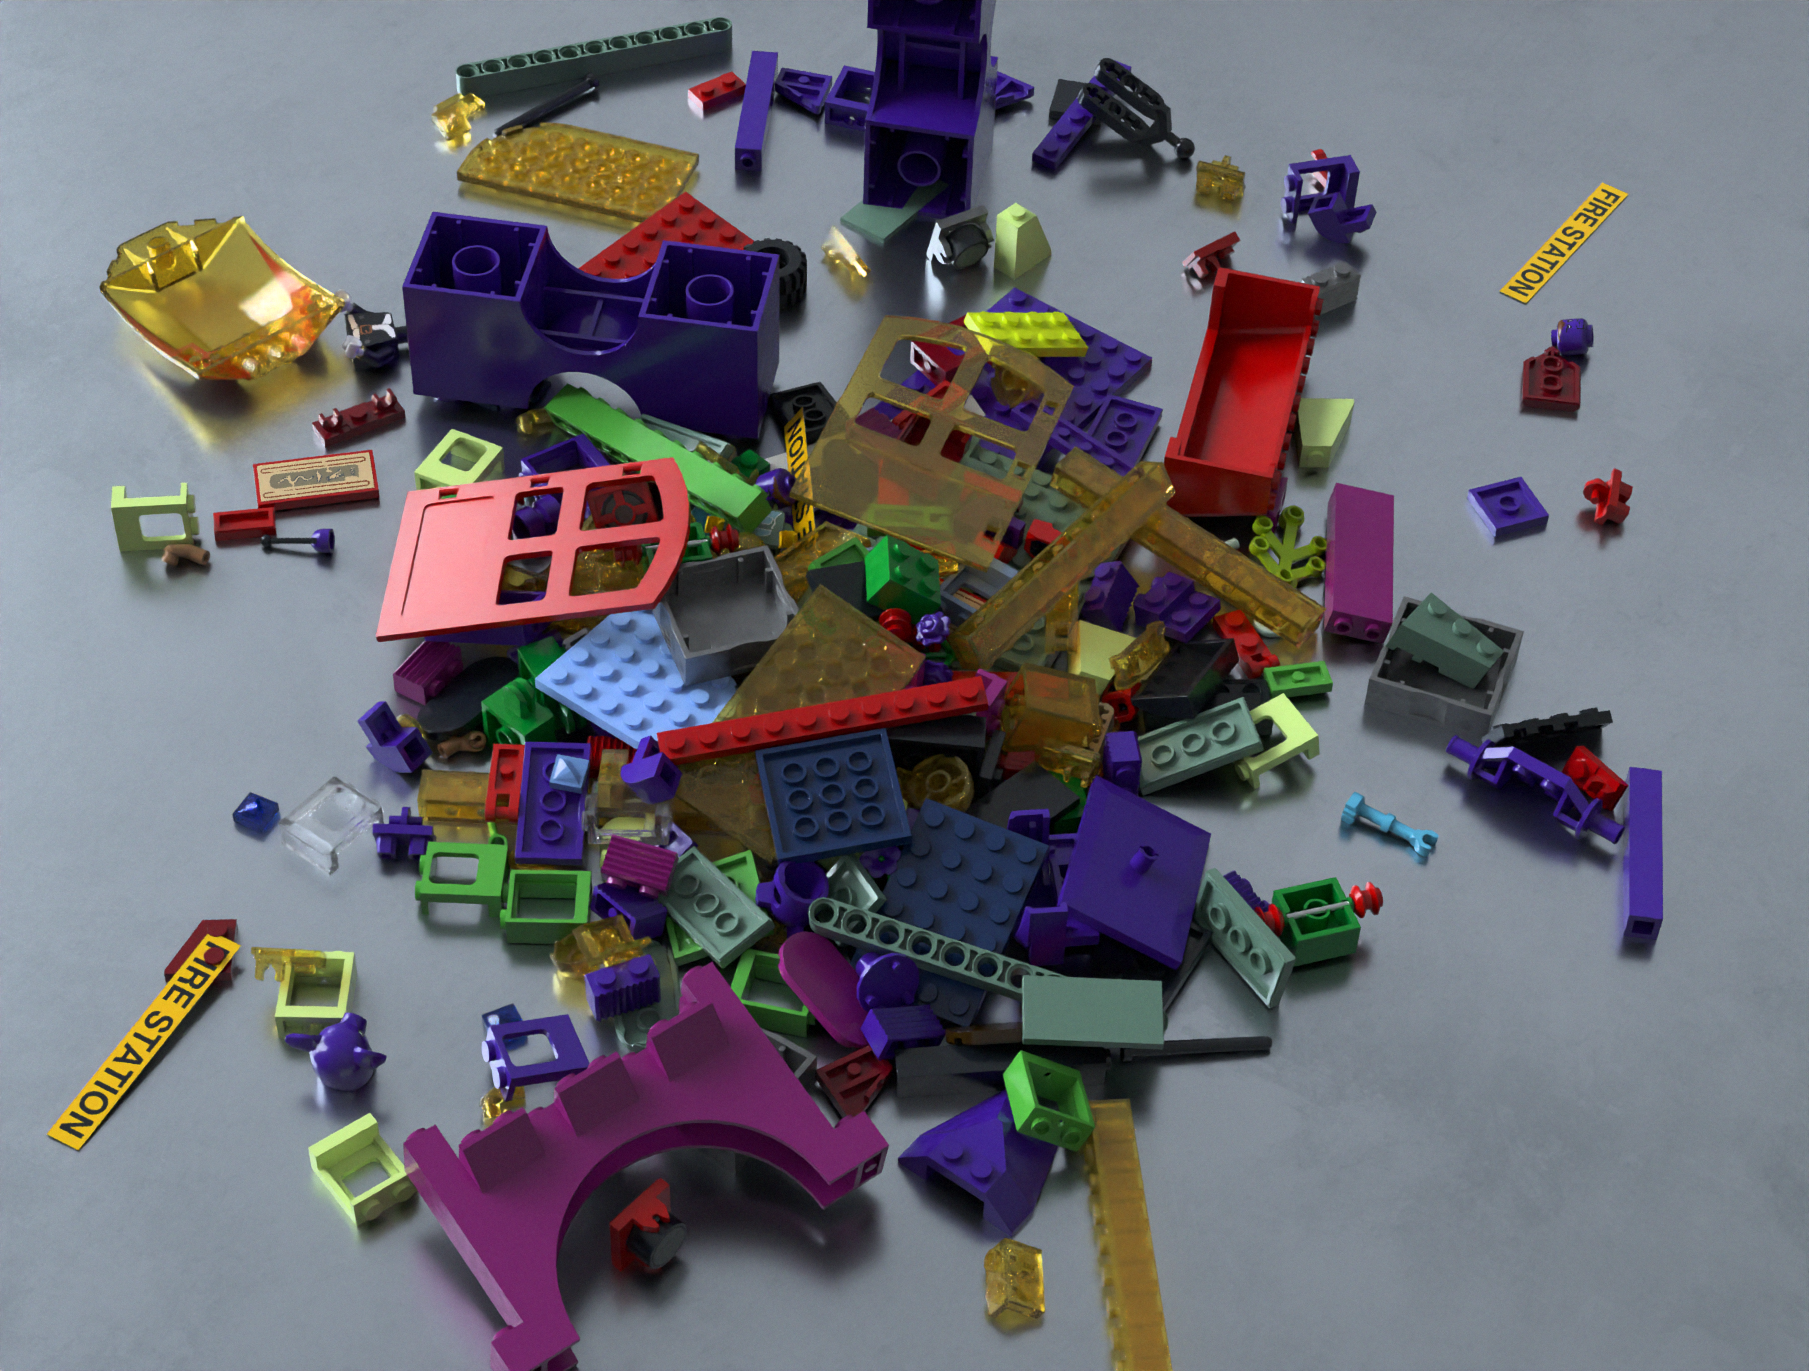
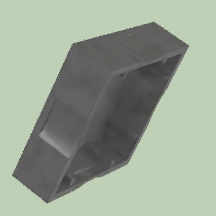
M768 545L724 554L711 560L682 563L668 591L656 608L651 609L685 686L768 668L774 663L785 659L791 661L800 657V653L809 648L808 627L795 601L785 589L782 574Z
M1406 596L1403 597L1391 626L1389 640L1422 601ZM1460 615L1505 651L1474 689L1439 673V667L1425 660L1421 663L1412 660V654L1398 647L1392 650L1384 646L1369 678L1364 705L1482 740L1481 737L1489 733L1519 654L1524 631L1484 619Z

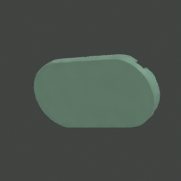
M652 939L641 940L640 943L636 942L634 945L630 942L625 943L620 947V951L616 954L614 952L609 961V966L650 954L660 974L661 1001L659 1003L654 1002L653 1005L648 1004L647 1007L641 1006L640 1010L635 1008L634 1011L629 1010L627 1014L622 1012L620 1016L615 1015L614 1017L616 1033L620 1042L636 1053L646 1048L647 1033L655 1023L662 1019L669 1021L679 1015L681 988L677 962L674 959L673 952L668 947L666 949L661 946L660 942Z

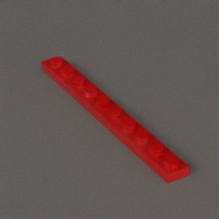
M982 676L658 732L657 740L660 753L663 752L674 765L754 752L755 750L986 711L988 710V699Z

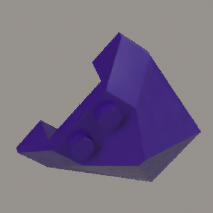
M1005 1089L919 1135L898 1157V1163L925 1181L935 1170L982 1200L984 1202L983 1219L1010 1237H1013L1034 1213L1037 1199L1042 1187H1044L1047 1173L1052 1161H1054L1059 1146L1017 1132L1007 1090Z

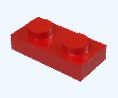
M731 71L688 89V98L704 111L743 95L746 84Z

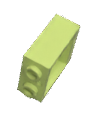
M285 951L275 1013L279 1038H285L286 1035L293 1033L319 1035L324 1028L339 1023L345 1013H352L357 980L354 952ZM294 976L342 977L338 1007L290 1006Z

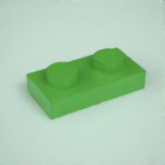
M1325 661L1264 668L1263 679H1266L1271 699L1283 693L1286 697L1332 692L1333 682Z

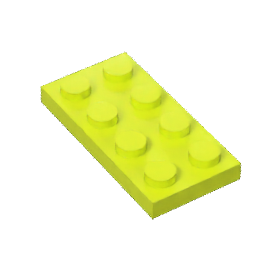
M967 312L963 321L987 357H1085L1089 348L1067 316L1061 312Z

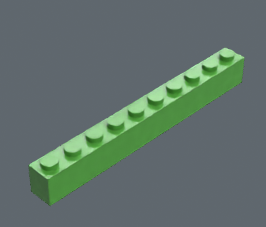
M567 383L544 407L557 427L573 436L584 434L597 450L622 464L673 457L683 475L690 503L712 516L723 518L726 524H730L731 527L747 536L772 511L771 506L766 500L768 495L760 486L747 484L737 473L733 475L727 473L719 463L714 462L711 464L699 452L694 451L692 453L678 440L672 442L660 430L655 429L653 431L640 419H631L622 409L617 408L615 410L611 408L601 397L595 399L583 387L578 389Z

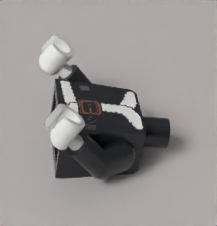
M339 289L333 297V308L339 313L346 311L344 316L347 337L342 344V348L346 350L347 357L353 360L355 371L371 367L380 368L386 363L397 361L399 359L398 344L408 343L406 326L395 327L392 314L389 312L374 313L366 311L355 303L350 304L351 295L347 291Z

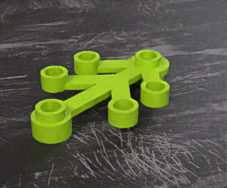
M1295 505L1284 508L1278 518V524L1284 530L1282 543L1271 531L1273 522L1270 518L1258 516L1252 525L1253 531L1260 536L1253 538L1249 545V551L1257 556L1269 571L1268 586L1272 592L1278 595H1287L1294 591L1300 580L1321 576L1326 567L1325 562L1321 558L1312 557L1325 554L1327 546L1325 538L1315 536L1308 545L1294 549L1296 534L1305 520L1303 510ZM1269 547L1278 557L1279 565L1267 552ZM1311 557L1306 566L1291 570L1292 563Z

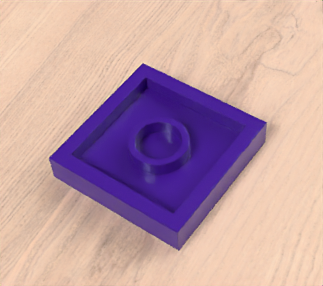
M1522 477L1469 489L1467 499L1494 537L1548 523L1549 514Z

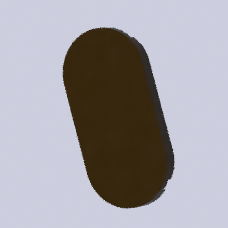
M1022 1022L977 1024L945 1029L946 1042L950 1045L956 1044V1038H961L962 1044L966 1045L1023 1042Z

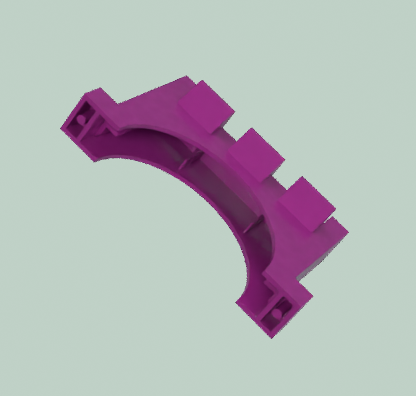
M713 962L704 967L696 966L684 975L681 985V994L683 996L680 997L679 1015L669 1021L662 1019L655 1023L647 1033L645 1049L637 1054L630 1052L622 1058L617 1051L608 1057L605 1055L599 1056L581 1073L577 1075L572 1073L565 1076L554 1088V1103L546 1108L537 1107L528 1114L523 1107L515 1112L506 1111L494 1120L493 1125L483 1131L479 1129L474 1130L462 1139L461 1144H459V1158L436 1124L428 1129H417L403 1143L405 1173L508 1325L498 1331L491 1342L490 1367L493 1371H567L578 1364L571 1346L578 1343L580 1337L570 1322L563 1305L556 1269L558 1255L567 1230L581 1206L605 1181L622 1169L653 1155L673 1150L713 1148L733 1151L766 1162L784 1172L800 1184L822 1209H825L882 1173L889 1144L865 1111L855 1117L852 1114L845 1116L833 1128Z

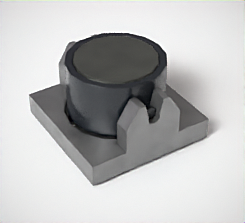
M981 205L936 221L926 254L931 262L938 260L942 264L951 262L956 269L968 268L980 261L987 254L988 249L992 248L990 242L994 241L991 229L986 223L989 213L986 207Z

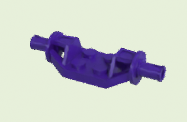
M1454 735L1448 743L1446 753L1469 764L1467 778L1474 781L1479 778L1494 788L1501 790L1515 773L1517 774L1516 779L1531 788L1536 784L1545 789L1544 794L1559 802L1553 817L1558 823L1574 830L1576 838L1583 839L1592 831L1613 844H1617L1623 835L1625 826L1600 814L1603 800L1595 798L1589 804L1571 777L1515 747L1494 748L1495 742L1490 739L1486 740L1478 748L1457 735ZM1484 769L1497 770V773L1493 776L1484 771ZM1573 806L1581 816L1579 822L1567 816Z

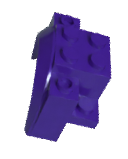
M1049 809L1012 811L1007 825V830L1039 841L1050 847L1048 856L1012 935L1024 949H1027L1029 964L1034 966L1063 964L1065 947L1099 944L1100 937L1099 931L1068 916L1067 902H1062L1057 907L1077 833L1049 835Z

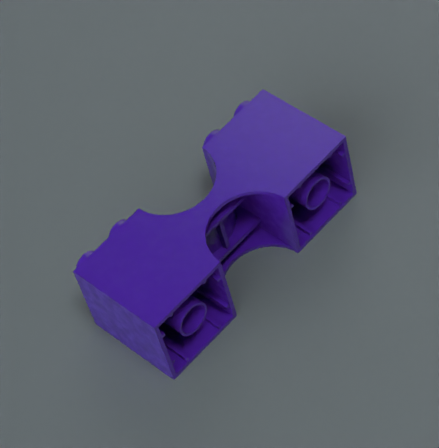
M868 0L867 28L877 29V57L871 99L865 118L863 204L903 209L918 186H929L939 179L949 184V186L918 211V216L944 219L975 207L993 146L998 57L991 56V38L996 0Z
M432 212L402 286L413 393L415 395L436 397L443 402L462 400L500 405V409L503 410L514 408L528 409L535 387L542 380L559 373L582 372L602 377L619 386L633 399L641 415L646 414L694 431L721 434L729 439H741L744 437L758 439L779 365L778 254L663 240L656 263L650 269L630 278L609 279L591 275L570 264L556 250L550 239L548 227L545 225Z

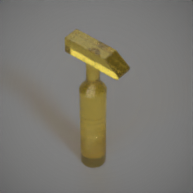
M702 441L694 449V451L702 454L711 463H719L727 473L731 475L737 473L751 486L755 484L759 477L758 469L756 468L747 478L739 472L736 465Z

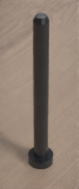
M591 72L583 76V81L495 129L493 132L494 138L501 139L587 90L594 92L600 87L597 77Z

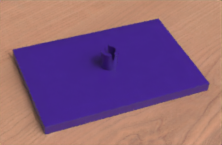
M1096 775L1091 782L1057 907H1059L1060 903L1067 902L1068 916L1177 970L1182 963L1211 833Z

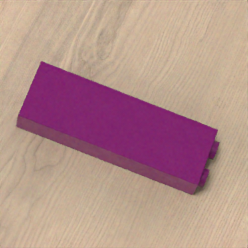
M1341 483L1335 484L1327 508L1324 631L1384 644L1393 623L1394 495Z

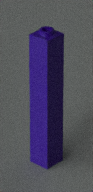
M752 51L735 143V170L762 171L775 95V81L778 77V52Z
M1629 767L1625 781L1629 786L1624 792L1623 826H1625L1623 832V936L1657 940L1663 922L1662 771Z

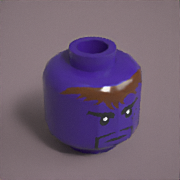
M1583 318L1560 320L1557 324V330L1551 331L1552 346L1558 347L1562 356L1584 355L1594 344L1593 326L1588 325L1587 321Z
M778 468L763 473L755 482L756 485L760 486L767 493L768 497L766 500L777 504L778 510L791 506L796 502L799 482L786 469Z

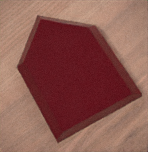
M1554 346L1545 349L1544 353L1536 358L1534 356L1528 358L1523 362V404L1526 407L1574 412L1580 409L1581 367L1573 361L1568 362L1560 356L1561 352Z

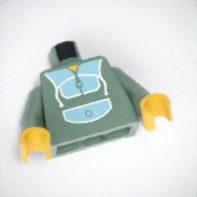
M767 500L772 508L771 513L749 536L738 531L739 548H734V552L768 545L778 568H780L783 548L797 550L798 533L793 530L790 524L785 523V513L778 510L777 504ZM707 516L704 533H710L714 525L717 526L719 531H725L727 524L723 518ZM724 549V554L730 553L728 549Z

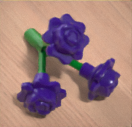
M941 611L935 614L924 615L921 621L916 624L917 634L915 638L918 642H922L925 647L931 644H941L945 648V652H919L926 654V659L946 660L945 662L937 663L930 660L925 662L923 686L952 681L953 671L949 669L950 665L954 661H972L974 659V651L972 649H953L948 643L946 636L950 634V618L944 616ZM901 641L892 642L893 645L905 648Z

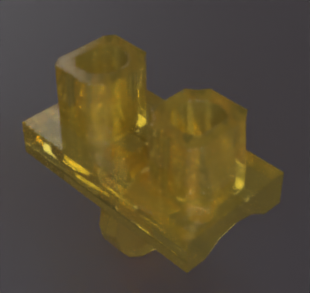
M1225 155L1222 162L1213 160L1212 163H1207L1199 160L1196 166V191L1207 195L1210 194L1213 186L1221 188L1220 197L1225 200L1234 201L1237 194H1243L1245 190V172L1238 171V166L1231 165V156Z

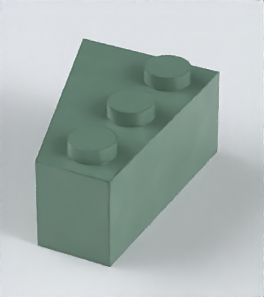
M1432 592L1399 626L1385 645L1392 650L1398 647L1412 654V660L1421 663L1425 660L1439 667V673L1472 689L1477 686L1505 652Z

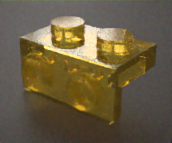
M622 914L583 924L572 930L577 940L578 948L583 953L589 968L601 964L606 968L616 965L623 960L628 961L640 957L644 954L642 949L652 943L649 936L634 940Z
M1005 1237L987 1252L984 1259L987 1286L985 1298L987 1300L988 1316L996 1318L1004 1310L1008 1309L1038 1319L1045 1313L1042 1250Z

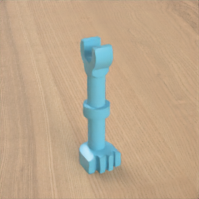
M1354 792L1349 798L1341 815V820L1348 824H1352L1359 815L1381 826V831L1387 834L1390 831L1409 841L1415 851L1424 857H1428L1431 850L1430 845L1435 846L1439 837L1432 830H1414L1397 821L1396 816L1388 813L1385 815L1366 805L1365 797L1357 792Z

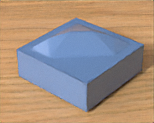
M557 754L549 781L550 788L582 794L590 768V760Z

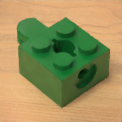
M553 636L517 648L519 676L525 679L534 689L535 701L542 707H547L551 710L555 717V730L564 727L569 734L575 731V725L578 729L586 728V718L535 688V678L567 652L563 646L559 647Z
M518 677L481 701L484 734L487 738L486 746L492 751L493 744L525 745V742H557L553 713L550 709L542 707L535 701L534 689L525 679Z

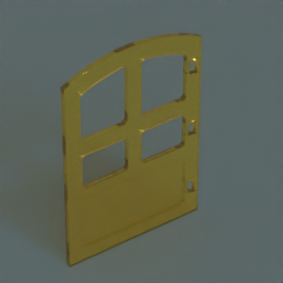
M885 315L846 389L837 401L835 409L794 483L789 497L987 573L1074 386L1034 357L988 335L936 320ZM898 340L937 344L962 350L966 353L944 398L936 399L880 377V373ZM986 362H994L1011 371L1044 393L1045 396L1027 431H1020L964 408ZM868 398H875L930 419L931 424L920 445L912 446L856 424L855 421ZM1046 405L1055 408L1052 416L1043 412ZM959 430L1014 451L1016 456L1006 477L999 479L942 457L940 453L951 431ZM1017 466L1027 469L1023 478L1014 474ZM986 530L997 532L993 541L983 537Z

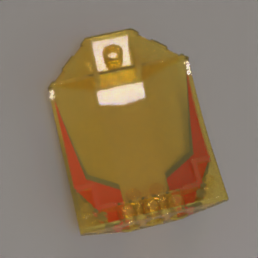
M244 216L233 217L224 223H217L216 218L194 220L195 225L182 226L178 225V221H168L118 246L116 250L118 256L116 260L111 261L106 271L108 277L99 286L101 293L145 342L162 356L199 380L245 379L251 381L267 376L272 370L282 365L290 364L294 359L309 351L315 340L345 306L343 299L312 282L281 259L245 222Z

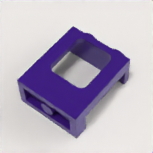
M1351 155L1289 164L1287 176L1284 177L1285 194L1281 198V209L1284 214H1287L1292 224L1297 223L1298 212L1310 210L1314 198L1340 192L1347 209L1354 208L1360 171ZM1328 171L1326 188L1322 193L1301 196L1303 179L1300 174Z
M568 1014L489 1026L486 1041L482 1042L483 1058L486 1062L490 1063L493 1070L494 1085L497 1089L500 1088L505 1102L512 1101L516 1087L558 1081L569 1074L574 1073L577 1075L590 1064ZM543 1034L548 1038L557 1060L525 1066H515L511 1062L503 1043L504 1039Z

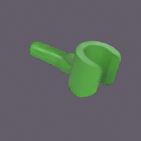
M487 822L491 835L488 844L508 845L507 838L498 833L496 823Z

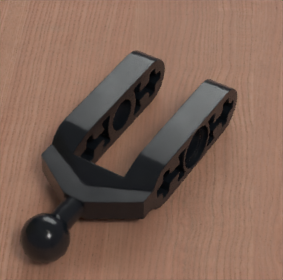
M1103 58L1094 70L1095 78L1142 115L1154 120L1153 124L1149 127L1142 118L1093 83H1086L1077 95L1079 104L1130 142H1137L1141 146H1147L1165 140L1174 147L1175 154L1179 158L1188 159L1195 151L1194 143L1188 138L1180 139L1171 132V108L1164 104L1162 96L1113 59ZM1125 86L1129 87L1133 92L1127 90ZM1109 109L1113 110L1117 115L1111 113Z

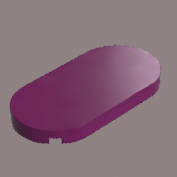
M799 932L789 937L779 949L778 956L780 955L779 971L786 984L838 1043L847 1048L853 1046L861 1049L868 1046L869 1043L860 1029L868 1012L860 1006L856 997L857 983L860 978L857 976L855 969L829 940L819 934Z

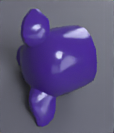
M783 861L775 872L774 880L772 882L759 883L756 888V905L768 909L776 922L786 926L787 939L796 933L804 932V927L810 924L808 912L811 903L818 898H828V878L823 869L812 861L795 864V861Z
M345 1013L339 1023L324 1028L319 1035L293 1033L285 1037V1042L289 1046L309 1052L312 1067L317 1077L327 1087L339 1091L357 1090L367 1084L373 1075V1071L385 1063L387 1058L382 1053L372 1051L365 1035L367 1021L354 1013Z

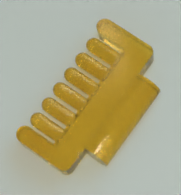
M457 93L433 106L432 122L442 130L447 131L449 129L448 125L452 126L454 122L458 123L464 117H469V114L473 115L474 111H484L485 102L473 93H469L464 97L461 93Z

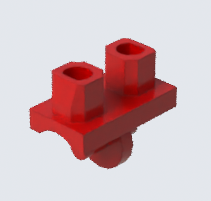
M1616 468L1612 470L1611 479L1607 482L1602 481L1600 478H1595L1588 481L1583 489L1584 497L1591 501L1592 504H1597L1594 522L1601 526L1607 519L1621 524L1629 515L1630 506L1625 503L1630 499L1633 487L1621 481L1622 471Z

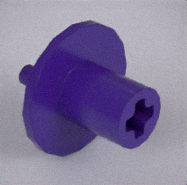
M876 952L866 953L858 960L856 973L860 979L857 983L856 997L864 1010L869 1013L870 1009L880 1005L892 1008L901 1007L904 1004L910 1005L914 1002L913 996L919 985V971L913 960L905 954L890 953L881 956Z

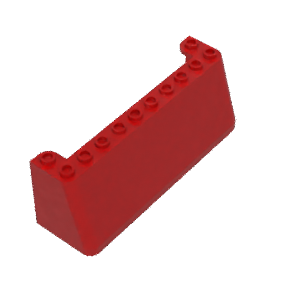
M1218 267L1213 285L1207 331L1176 438L1170 437L1164 457L1157 516L1166 518L1266 516L1268 510L1274 511L1277 493H1274L1273 490L1279 491L1282 473L1278 470L1284 471L1287 453L1282 451L1289 450L1292 434L1287 433V431L1293 432L1297 414H1292V411L1298 412L1301 395H1298L1297 392L1303 393L1306 376H1302V374H1308L1311 359L1306 357V355L1312 356L1315 339L1311 337L1316 338L1320 321L1315 320V315H1321L1324 299L1318 298L1320 286Z

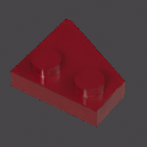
M237 919L202 920L164 970L165 981L169 982L207 934L213 937L222 936L236 943L238 933ZM218 947L209 948L204 953V960L209 965H218L225 958L224 951ZM235 954L214 981H232Z
M870 1045L815 1070V1079L842 1118L850 1114L855 1117L865 1111L893 1075V1066L889 1060L885 1061L882 1059L879 1061Z

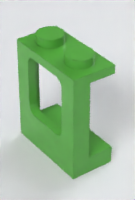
M428 842L426 855L420 856L419 872L420 875H423L422 881L417 880L415 885V900L421 901L422 914L429 915L431 902L488 904L489 917L500 918L501 909H504L505 904L503 903V884L508 883L510 870L508 845ZM437 857L478 859L476 881L471 885L434 883Z

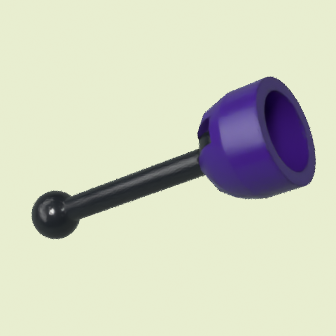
M318 529L312 534L311 538H271L269 535H263L260 543L264 547H268L271 544H311L317 552L333 553L335 535L333 529Z

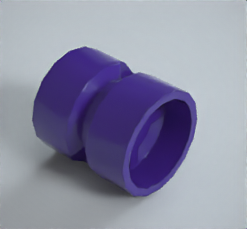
M547 495L533 502L531 507L525 506L517 510L512 529L516 538L525 539L555 534L561 509L558 501L554 497Z

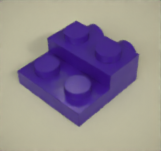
M1168 572L1163 577L1157 576L1152 581L1151 589L1146 594L1139 593L1135 597L1133 602L1136 625L1187 643L1221 610V601L1196 591L1194 580Z

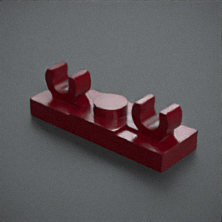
M389 388L386 389V396L379 398L375 393L372 395V401L367 403L364 402L342 411L334 408L333 415L326 418L322 413L319 414L318 421L312 422V428L326 448L406 418L405 410Z

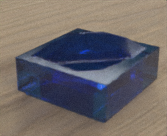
M250 792L233 812V821L262 833L278 813L279 806L277 802Z
M514 1003L481 1015L482 1023L487 1033L491 1025L523 1021ZM521 1037L504 1039L503 1043L505 1044Z

